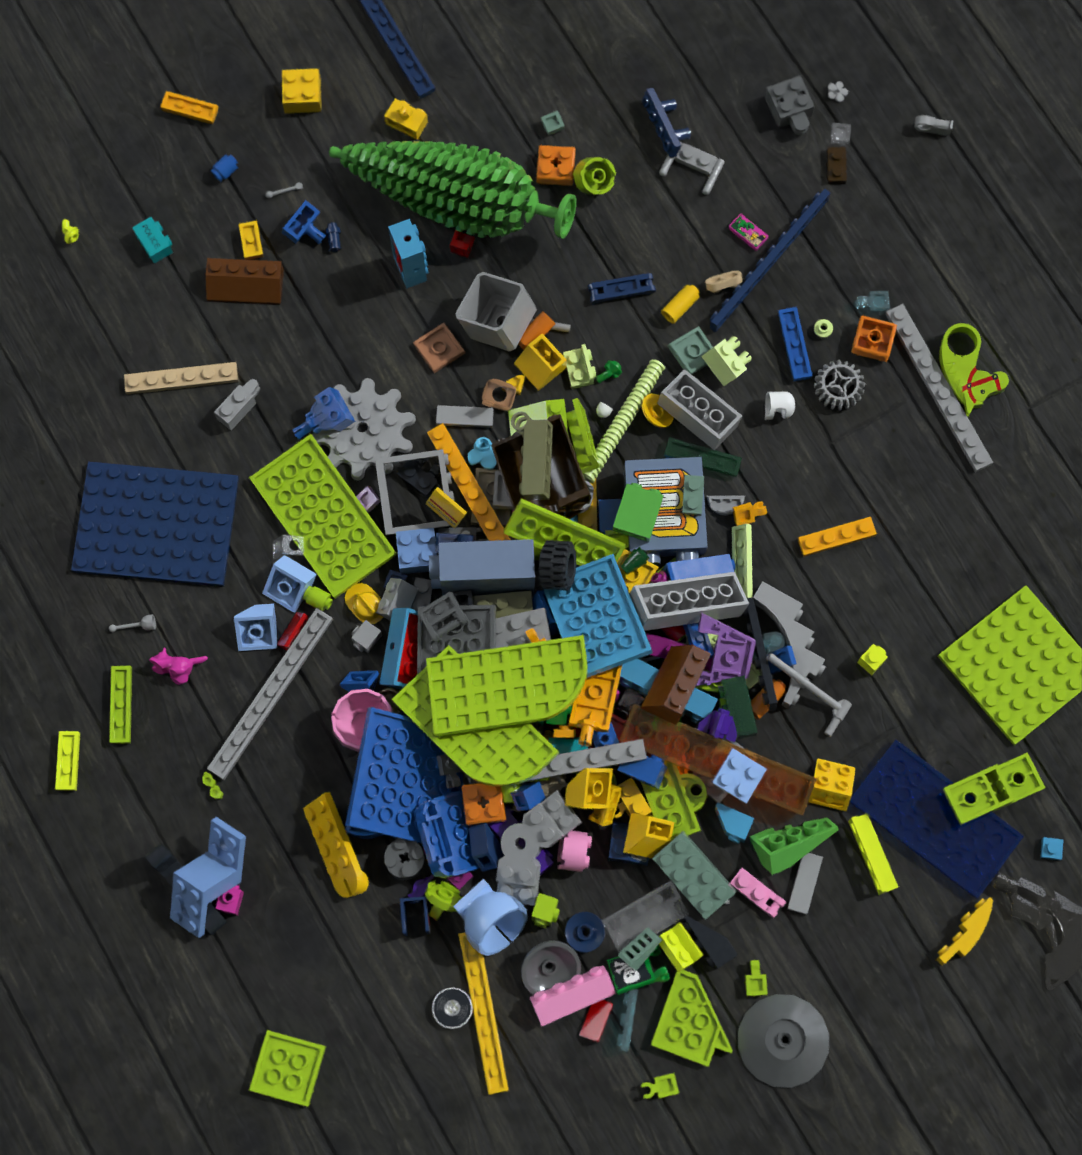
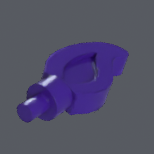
M431 874L429 877L426 876L424 879L416 881L413 886V892L408 894V897H422L425 895V890L434 876Z

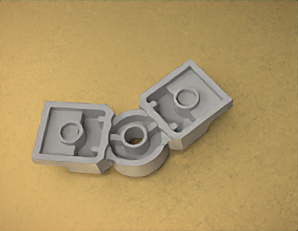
M555 791L543 802L523 816V823H517L508 827L501 838V849L505 856L498 861L497 892L507 893L522 904H536L541 864L535 858L540 854L542 847L548 848L553 846L582 823L572 808L565 805V799L559 791ZM520 838H523L525 840V848L520 847Z

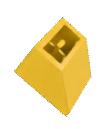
M541 334L528 344L514 362V365L539 391L567 368V360Z
M631 813L623 852L653 858L671 842L675 822Z

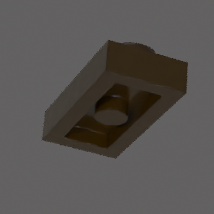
M846 147L827 148L828 184H846L847 182Z

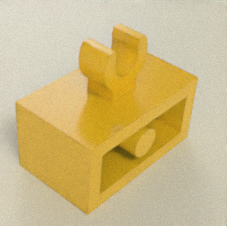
M394 99L384 116L386 125L416 140L428 123L427 114L422 109H415L406 101H399L397 99Z
M632 778L618 785L623 787L619 799L621 803L617 805L620 812L614 816L615 819L620 818L624 811L627 812L629 817H631V813L651 815L650 807Z

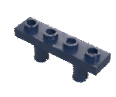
M654 88L647 89L642 99L643 106L647 109L650 121L653 122L657 135L663 142L664 150L667 151L670 158L677 157L681 148L679 141L690 139L689 128L673 129L665 112L676 110L677 105L674 99L659 101Z

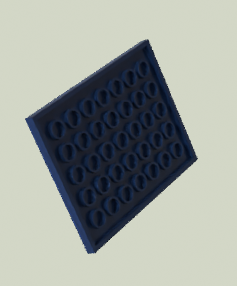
M88 461L71 571L74 573L224 587L239 476Z

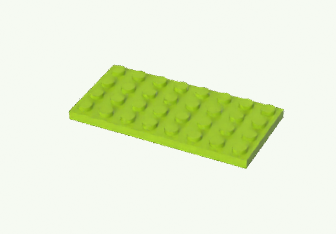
M312 434L249 477L335 599L397 555Z

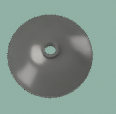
M547 941L538 944L527 953L521 966L523 983L533 995L539 991L551 989L557 983L567 982L573 976L580 975L581 963L576 952L569 945L559 941ZM550 962L551 965L546 967V963Z

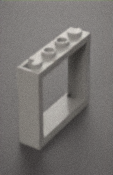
M443 449L375 459L386 536L394 535L398 531L436 529L451 526L444 520L393 528L384 464L438 457L443 492L454 501L453 491H449L448 484H452L450 472L446 473L445 466L449 465L448 453L444 454Z

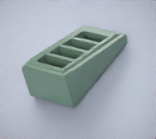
M647 927L618 956L637 971L662 939ZM649 936L653 941L649 942L646 938ZM643 942L647 945L645 948L641 946Z

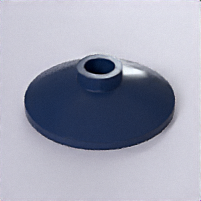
M580 912L573 915L565 928L567 942L573 949L580 952H591L597 949L605 936L603 922L597 915L590 912ZM586 928L590 931L588 936L583 934V930Z

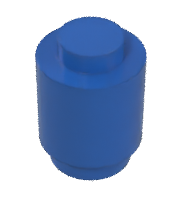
M224 155L213 165L211 173L220 182L223 179L226 180L238 168L236 165L238 162L232 155Z

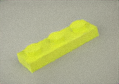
M59 731L55 787L57 791H77L79 731Z

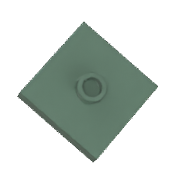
M699 326L668 345V348L683 370L685 369L691 375L707 366L701 356L713 347Z

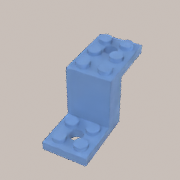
M217 817L211 820L208 852L174 872L170 918L198 938L205 933L207 904L239 884L242 877L246 836Z

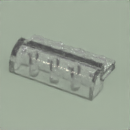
M672 880L601 920L619 953L647 927L657 934L689 915Z

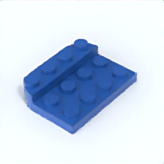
M462 790L422 802L415 809L414 813L433 876L448 878L478 869L479 866L472 857L469 828L471 826H468L465 821Z

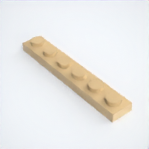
M236 362L125 374V392L128 395L238 382Z

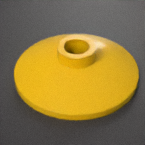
M648 394L642 400V411L645 417L657 427H668L673 422L674 417L657 404L660 395Z

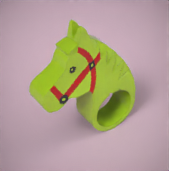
M959 323L951 326L946 331L940 346L939 361L945 379L957 400L964 405L965 414L968 417L973 408L982 407L986 398L1002 393L1009 383V378L1006 373L1001 371L989 374L986 371L976 369L981 346L980 334L973 326ZM954 333H965L972 338L975 346L974 351L963 357L957 354L955 356L948 347L947 338Z

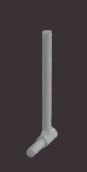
M770 653L766 658L768 661L833 708V719L824 732L827 736L831 737L852 704L844 699L837 702Z

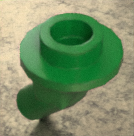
M607 361L604 366L606 371L598 375L596 379L601 383L611 376L617 378L622 374L621 365L616 361Z

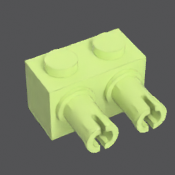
M735 336L731 337L728 341L722 340L701 356L723 386L747 370L745 365L751 361V356L746 358L749 354L748 352L744 351L737 356L733 351L740 346V341L735 343L738 339Z

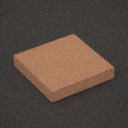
M442 323L413 342L415 348L434 373L465 354L464 349L445 323Z

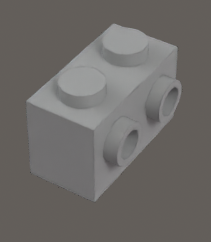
M390 578L376 613L391 621L393 608H411L418 588L402 579Z

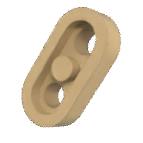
M731 271L710 277L705 282L707 290L717 293L724 288L737 287L743 280L741 272Z

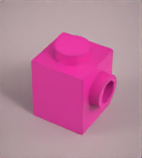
M236 885L219 896L216 905L218 911L238 915L244 893L239 889L240 886Z

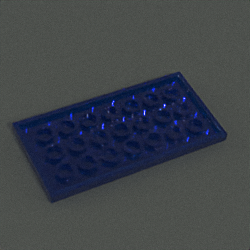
M895 740L851 797L850 803L864 814H867L877 824L975 899H978L1024 836L992 811L960 825L943 791V788L954 783L898 740ZM969 794L965 795L967 803L973 804L975 802L972 796Z

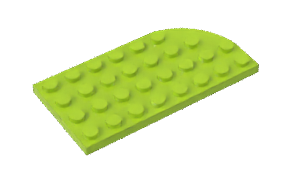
M584 635L427 658L434 735L436 737L544 721L559 715L577 699L587 678L588 663Z
M448 645L437 657L458 653ZM427 666L392 698V701L467 776L479 783L503 787L526 782L538 775L559 754L558 750L530 723L435 737Z

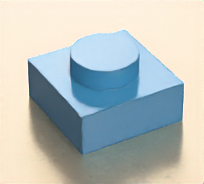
M1043 837L1040 858L1062 860L1063 840Z

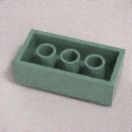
M684 831L652 858L705 919L736 893L732 885Z

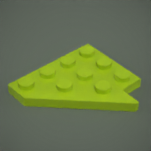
M685 970L677 971L651 1046L709 1067L715 1048L730 1054L733 1050L698 976Z

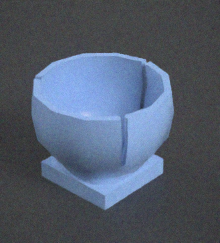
M484 879L453 906L465 922L466 938L471 946L486 956L498 953L510 945V942L497 930L496 926L513 942L522 932L528 919L527 910L520 901L507 893L492 891Z

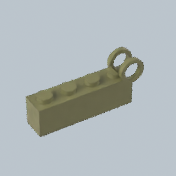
M517 412L511 419V425L524 439V446L521 447L523 464L520 465V473L522 475V483L519 484L520 494L526 500H548L550 498L553 425L547 419L532 420L527 413ZM519 416H525V417L520 418V419L517 421L516 425H515V420H516L517 417H519ZM523 421H526V424L523 427H520V424Z

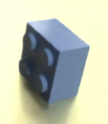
M434 528L396 532L400 573L429 572V556L437 555V552H435L436 538Z

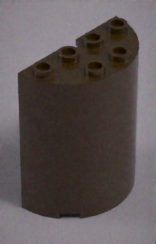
M561 414L552 415L547 419L553 425L550 498L548 500H526L520 494L519 484L522 483L520 465L523 464L521 447L524 446L522 435L516 431L512 436L501 438L491 445L514 510L520 499H524L571 519L584 510L583 506L590 503L591 495Z

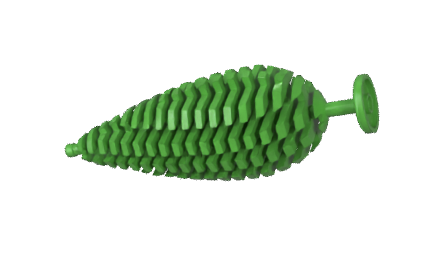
M420 141L390 142L387 146V142H380L378 146H375V142L366 145L365 143H358L354 147L353 145H347L342 150L332 146L329 150V156L341 159L340 163L345 168L349 167V171L352 174L359 175L365 182H372L371 186L376 189L382 186L380 192L388 195L393 201H398L402 206L409 207L411 211L417 212L419 215L432 219L437 223H445V226L448 228L456 226V231L462 232L467 230L469 235L478 233V237H485L486 235H490L489 237H496L497 235L502 237L510 232L521 230L525 226L524 218L529 223L535 214L555 219V235L558 238H565L573 223L576 211L575 195L566 194L558 208L539 203L538 193L535 187L531 185L533 180L530 175H526L523 167L509 158H500L501 153L497 151L489 155L490 149L484 148L478 152L479 146H471L470 149H467V144L455 146L456 143L444 144V142L436 143L433 141L425 143Z

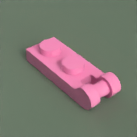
M743 868L730 882L732 887L772 918H775L778 914V909L786 904L785 900L772 892ZM769 898L774 901L771 906L765 904Z

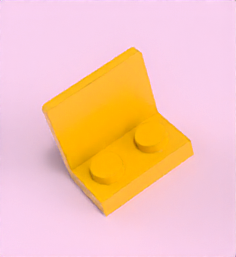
M817 759L808 802L847 811L852 796L855 768Z

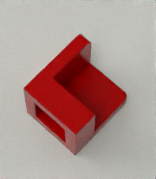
M455 231L450 243L451 253L468 258L475 237Z

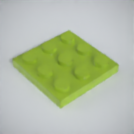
M267 1030L249 1090L309 1107L326 1046Z

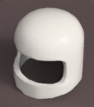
M766 393L765 420H772L774 412H780L784 419L793 415L795 400L791 393Z

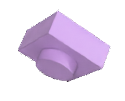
M369 486L356 496L367 513L381 502Z

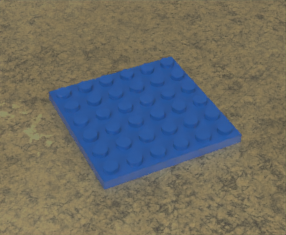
M368 707L345 826L423 844L416 822L415 809L424 801L462 790L463 774L462 772L456 773L460 779L461 786L447 788L446 776H440L437 756L446 754L409 717Z

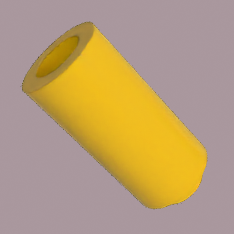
M685 285L661 310L664 318L670 323L675 324L699 299V290L694 285Z

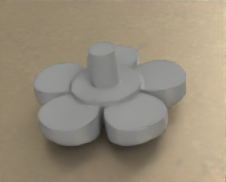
M842 82L831 83L828 86L830 91L828 96L830 99L835 98L836 101L841 102L844 99L843 96L848 94V90L846 88L842 89Z

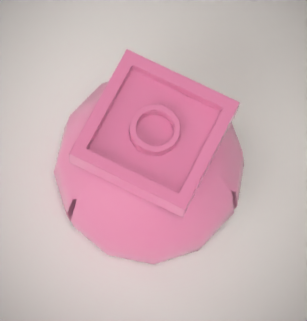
M369 689L351 690L338 700L332 712L331 720L333 733L343 746L359 752L368 707L394 713L393 708L382 694Z

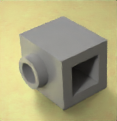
M365 620L351 634L353 646L360 652L364 650L369 653L381 638L382 633L378 628Z

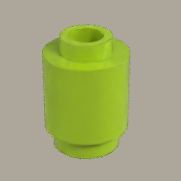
M309 586L303 595V600L307 604L321 611L328 610L333 602L331 594L316 586Z

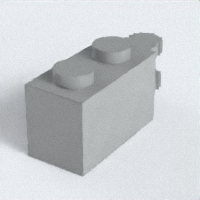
M250 379L243 387L238 385L214 411L217 420L228 429L232 430L256 404L254 398L260 391L257 380Z

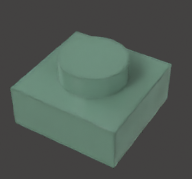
M558 111L541 117V122L548 136L565 129Z

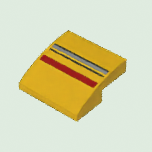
M438 487L426 502L428 507L454 529L467 514L462 507Z

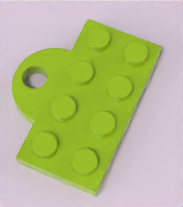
M674 757L663 760L668 768L659 789L641 782L653 817L675 822L671 841L682 831L688 836L701 831L695 812L699 811L707 800V788L704 782L693 774L680 775ZM694 785L702 787V792L698 796H694L691 793V788Z

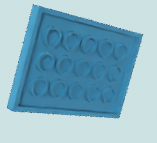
M613 554L577 567L570 590L543 588L561 637L567 638L584 635L588 663L587 678L653 653Z

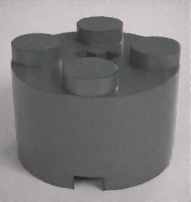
M398 838L386 849L384 861L393 877L404 881L416 878L422 873L425 867V855L422 847L417 842ZM408 855L410 861L402 863L401 857Z

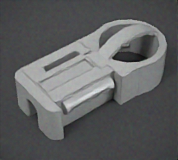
M920 115L915 118L914 128L921 132L949 136L952 132L953 121Z

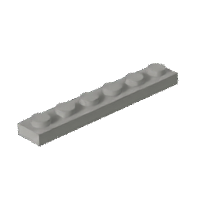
M643 739L558 754L538 775L528 781L580 772L583 768H603L646 760Z

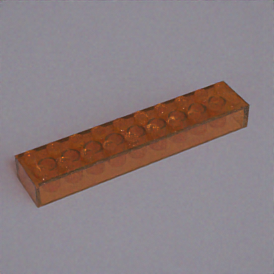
M636 704L630 706L618 736L619 743L643 739L646 754L657 756L668 763L710 780L714 779L731 748L766 768L764 775L751 796L796 815L804 814L817 780L815 777L722 739L715 738L683 723L672 724L641 709V706Z

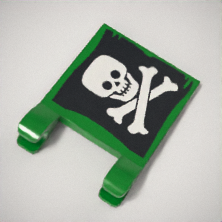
M659 944L649 956H657L661 953ZM619 956L607 960L617 994L654 982H664L670 978L666 967L659 968L653 973L648 958L637 971L631 968Z

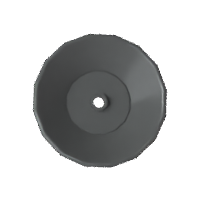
M775 994L758 1000L745 1013L738 1029V1050L744 1066L756 1079L773 1087L793 1088L809 1082L822 1069L829 1053V1032L822 1015L809 1002L794 995ZM783 1036L788 1037L789 1041L787 1044L781 1041Z

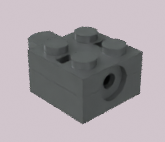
M801 76L767 87L765 99L778 128L790 124L795 134H805L809 128L808 118L812 117L814 104Z

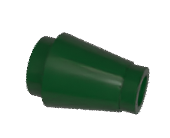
M638 547L630 553L620 567L628 575L647 564L646 561L650 558Z

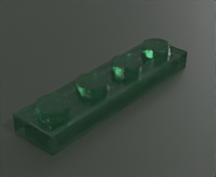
M670 437L664 454L666 458L702 457V468L737 477L742 461L741 457Z

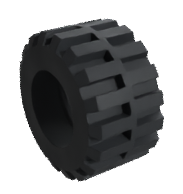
M547 540L542 547L539 559L541 585L544 589L570 590L576 573V551L574 545L570 541Z

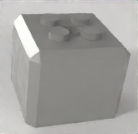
M482 272L477 274L455 314L471 339L511 351L518 345L537 309L523 284Z

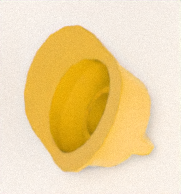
M358 583L346 591L345 603L361 622L367 620L371 624H375L383 618L376 613L381 598L370 586Z

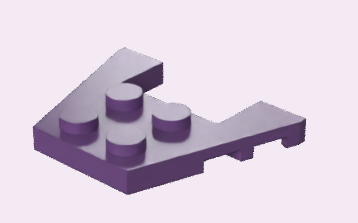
M701 613L698 632L715 634L717 639L710 671L702 672L696 686L747 679L752 663L755 639Z

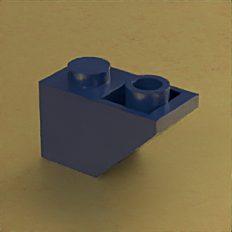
M486 822L471 826L469 828L473 859L482 872L498 868V861L504 857L501 844Z

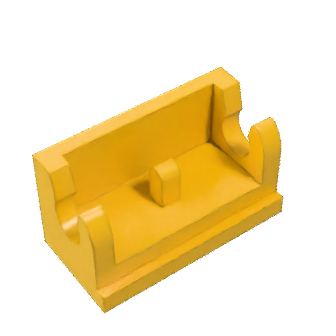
M611 783L609 809H594L592 815H589L588 819L601 826L611 825L623 787Z

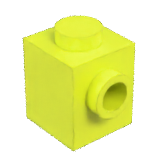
M873 644L860 657L857 663L870 675H873L888 656L885 655L886 652L882 647H876Z

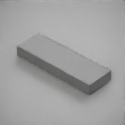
M437 405L436 425L443 423L445 426L493 428L494 409Z
M808 853L801 858L787 909L807 915L823 857Z

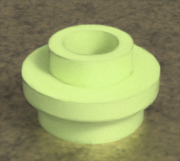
M825 319L817 321L814 326L815 334L821 338L829 337L833 331L831 322ZM821 326H826L827 330H822Z

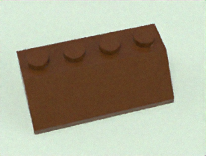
M207 258V301L281 305L284 274L282 262Z
M695 645L671 646L641 709L677 725L711 653Z

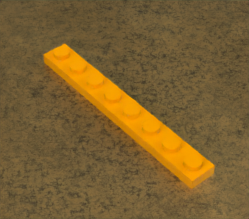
M442 423L428 431L427 433L436 449H443L444 454L448 453L449 465H446L488 540H511L508 535L504 534V527L445 425Z

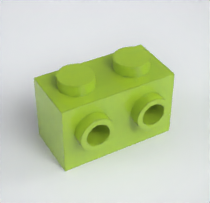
M538 894L532 913V921H535L534 925L546 928V926L551 927L552 922L556 923L560 910L557 909L558 899Z

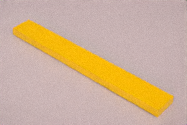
M460 933L459 938L488 1094L509 1091L483 954L471 946L466 938V933Z

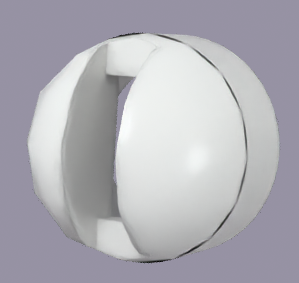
M602 402L596 408L597 415L601 418L608 417L613 410Z

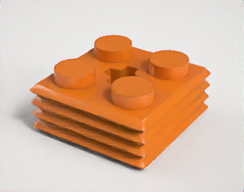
M540 145L537 183L573 185L575 148Z
M861 316L851 352L887 362L897 324ZM875 336L876 341H873L871 338Z
M482 783L462 786L465 821L468 826L485 822L506 821L505 803H503L500 786H490ZM483 798L489 801V804H486V808L479 805Z

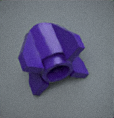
M719 708L718 711H712L699 722L697 728L698 731L707 733V730L710 729L708 734L715 738L723 739L726 734V740L735 742L737 737L733 716L729 715L730 711Z

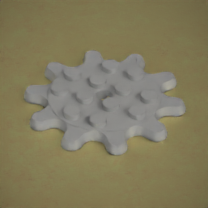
M370 378L364 379L361 382L360 390L355 393H350L341 384L334 387V389L339 390L355 420L353 424L341 432L333 429L329 431L322 430L318 434H312L319 445H325L329 448L328 458L335 468L342 463L348 464L351 467V477L356 481L364 478L367 467L376 466L375 459L390 457L396 451L409 453L413 448L411 441L402 436V430L415 423V415L411 412L400 413L396 410V404L401 399L399 390L391 389L385 395H378L374 389L375 383ZM359 424L367 425V431L359 432L357 430ZM392 463L384 464L385 474L392 472Z

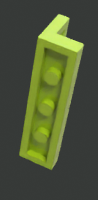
M576 398L573 399L575 410L567 412L566 418L577 460L584 474L599 468L600 464L586 412L579 399Z

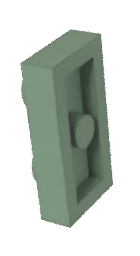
M684 476L682 514L702 515L704 476Z

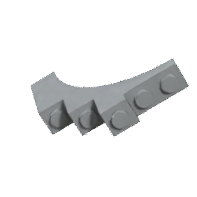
M762 581L753 597L754 604L765 611L776 623L784 636L787 646H792L797 664L791 668L807 680L809 678L814 680L816 675L821 676L826 667L823 665L825 659L808 650L814 641V638H812L814 631L796 622L804 612L800 610L803 604ZM790 678L788 692L782 703V706L788 709L791 704L795 706L800 697L797 694L799 689L805 688L793 678Z

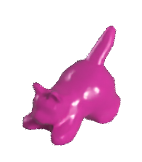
M163 648L158 655L150 658V662L154 664L152 667L154 672L158 674L169 673L174 683L184 684L188 681L193 665L203 663L208 657L202 656L190 659L182 656L171 657L166 653V648Z

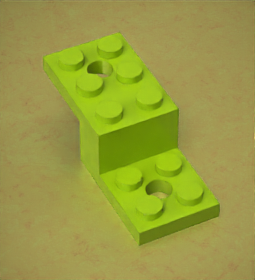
M1027 752L1001 765L996 764L943 788V791L959 824L962 825L1045 789V786ZM1014 774L1022 775L1023 783H1016L1013 780ZM966 794L974 795L975 802L973 804L965 801Z

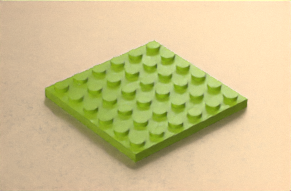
M1024 586L938 655L939 659L1014 746L1082 691L1081 647L1027 586Z

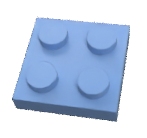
M731 748L711 783L742 802L747 803L764 775L766 768Z

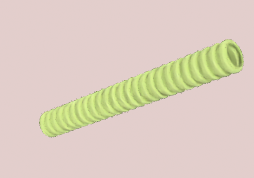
M651 360L649 362L650 364L647 365V369L644 370L638 383H636L632 392L627 397V401L624 402V406L621 407L618 415L615 416V420L612 421L606 434L603 435L600 443H598V448H595L600 467L583 474L584 479L589 483L595 482V478L598 477L607 459L610 458V455L616 448L615 445H618L622 438L621 436L625 434L624 431L630 426V422L633 421L639 408H641L643 398L650 394L653 385L656 384L659 376L665 370L664 365L660 361Z

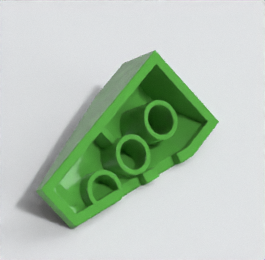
M822 818L804 822L803 826L798 827L786 825L785 829L782 830L766 829L750 836V841L762 866L773 875L799 861L837 832L838 826L829 818Z

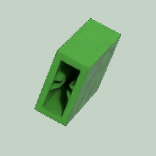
M637 483L626 484L612 531L649 542L664 495L660 494L661 492L656 489H643L642 485Z

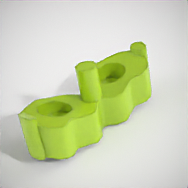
M204 772L203 784L211 787L210 796L215 799H222L223 792L216 785L213 775Z

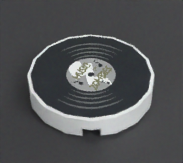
M457 988L444 989L438 993L432 1006L433 1015L437 1022L450 1029L459 1028L466 1024L471 1017L473 1009L471 999L467 993Z

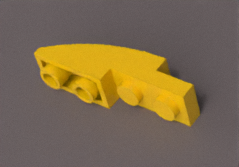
M991 897L986 900L982 898L975 904L976 910L972 914L967 912L960 919L962 923L959 927L964 933L959 931L952 938L954 942L949 947L945 945L939 950L938 954L940 956L936 960L941 965L945 964L955 953L961 958L964 957L979 940L991 913L993 903Z

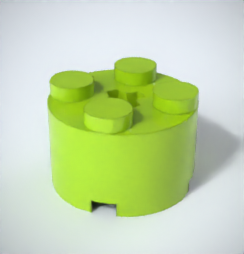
M585 158L577 164L573 171L576 186L585 194H604L614 185L616 171L613 164L605 158Z

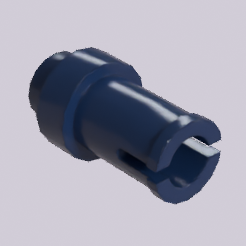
M329 223L325 229L326 236L329 239V250L337 252L341 250L339 239L341 234L340 227H337V223Z

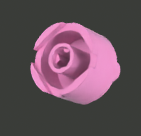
M571 831L564 836V840L560 839L557 862H561V864L557 868L582 872L583 869L588 868L589 856H586L587 849L591 847L592 836H588L586 832Z

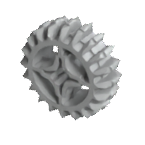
M840 360L837 361L836 365L833 361L830 362L829 366L825 364L823 370L819 369L818 375L815 377L816 383H814V388L817 389L815 394L820 395L819 401L825 400L824 405L831 404V409L838 406L839 411L843 405L846 409H849L850 404L855 406L856 401L861 400L860 395L864 393L862 388L865 387V382H862L864 377L859 375L860 369L854 371L855 365L852 364L849 367L847 366V361H845L844 365L841 364ZM832 375V382L825 386V379ZM850 385H854V391L847 396L846 389L850 388Z

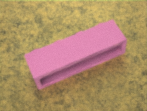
M597 966L585 974L573 976L567 982L557 983L551 989L535 993L533 997H530V1000L541 1026H544L612 996L616 992L605 967Z

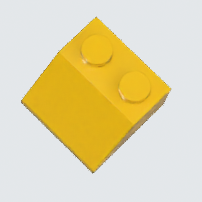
M583 768L567 785L565 805L583 809H609L613 769Z

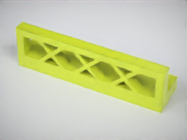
M868 814L852 817L848 821L878 894L881 895L898 888Z

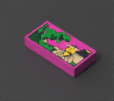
M742 214L728 228L755 251L769 237Z

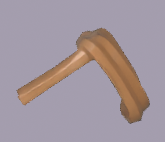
M489 379L483 391L482 404L499 410L509 411L515 399L516 388L507 382ZM502 387L506 390L507 397L504 401L498 402L494 400L492 392L495 388Z

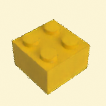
M319 69L282 70V101L285 113L321 112V79Z

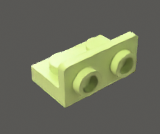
M583 344L580 349L563 352V356L567 360V372L571 388L593 385L596 371L595 367L590 365V360H592L590 349L587 350L586 345Z

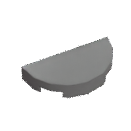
M707 496L706 498L712 511L719 515L727 516L733 514L732 507L743 504L745 496Z

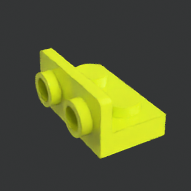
M678 923L672 929L659 936L662 939L659 945L678 972L692 965L703 956V953L682 923Z

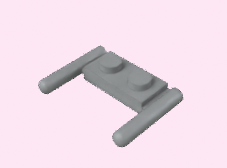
M680 142L681 148L677 157L670 158L668 155L659 174L666 176L675 159L676 162L704 174H710L702 191L703 194L708 195L725 163L724 160L717 159V157Z

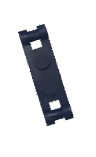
M647 273L590 283L587 286L588 291L591 292L590 302L591 304H598L608 300L656 293V288L652 283L654 280L653 274ZM644 282L645 286L641 287L640 283ZM603 289L604 293L598 294V290Z

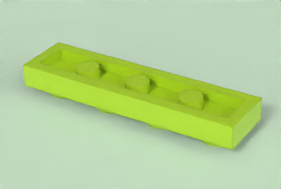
M111 666L110 744H131V666Z

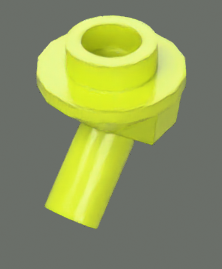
M63 220L62 232L65 242L68 244L75 242L79 237L78 228L69 226V221Z

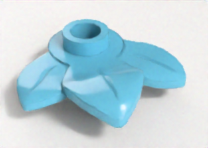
M481 437L476 440L474 449L468 453L470 465L480 463L485 469L495 468L497 461L491 447L492 443L488 438Z

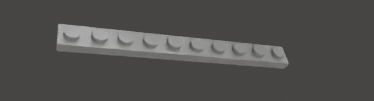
M901 304L886 311V316L890 323L897 324L896 334L973 470L978 472L992 465V459L904 305Z
M318 608L315 609L207 769L223 780L226 779L333 621L331 616Z

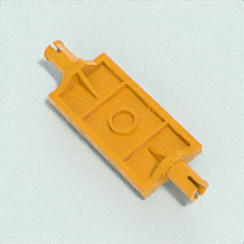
M622 665L586 678L581 693L573 702L569 726L582 728L578 742L580 745L584 746L586 739V747L591 746L594 731L609 732Z

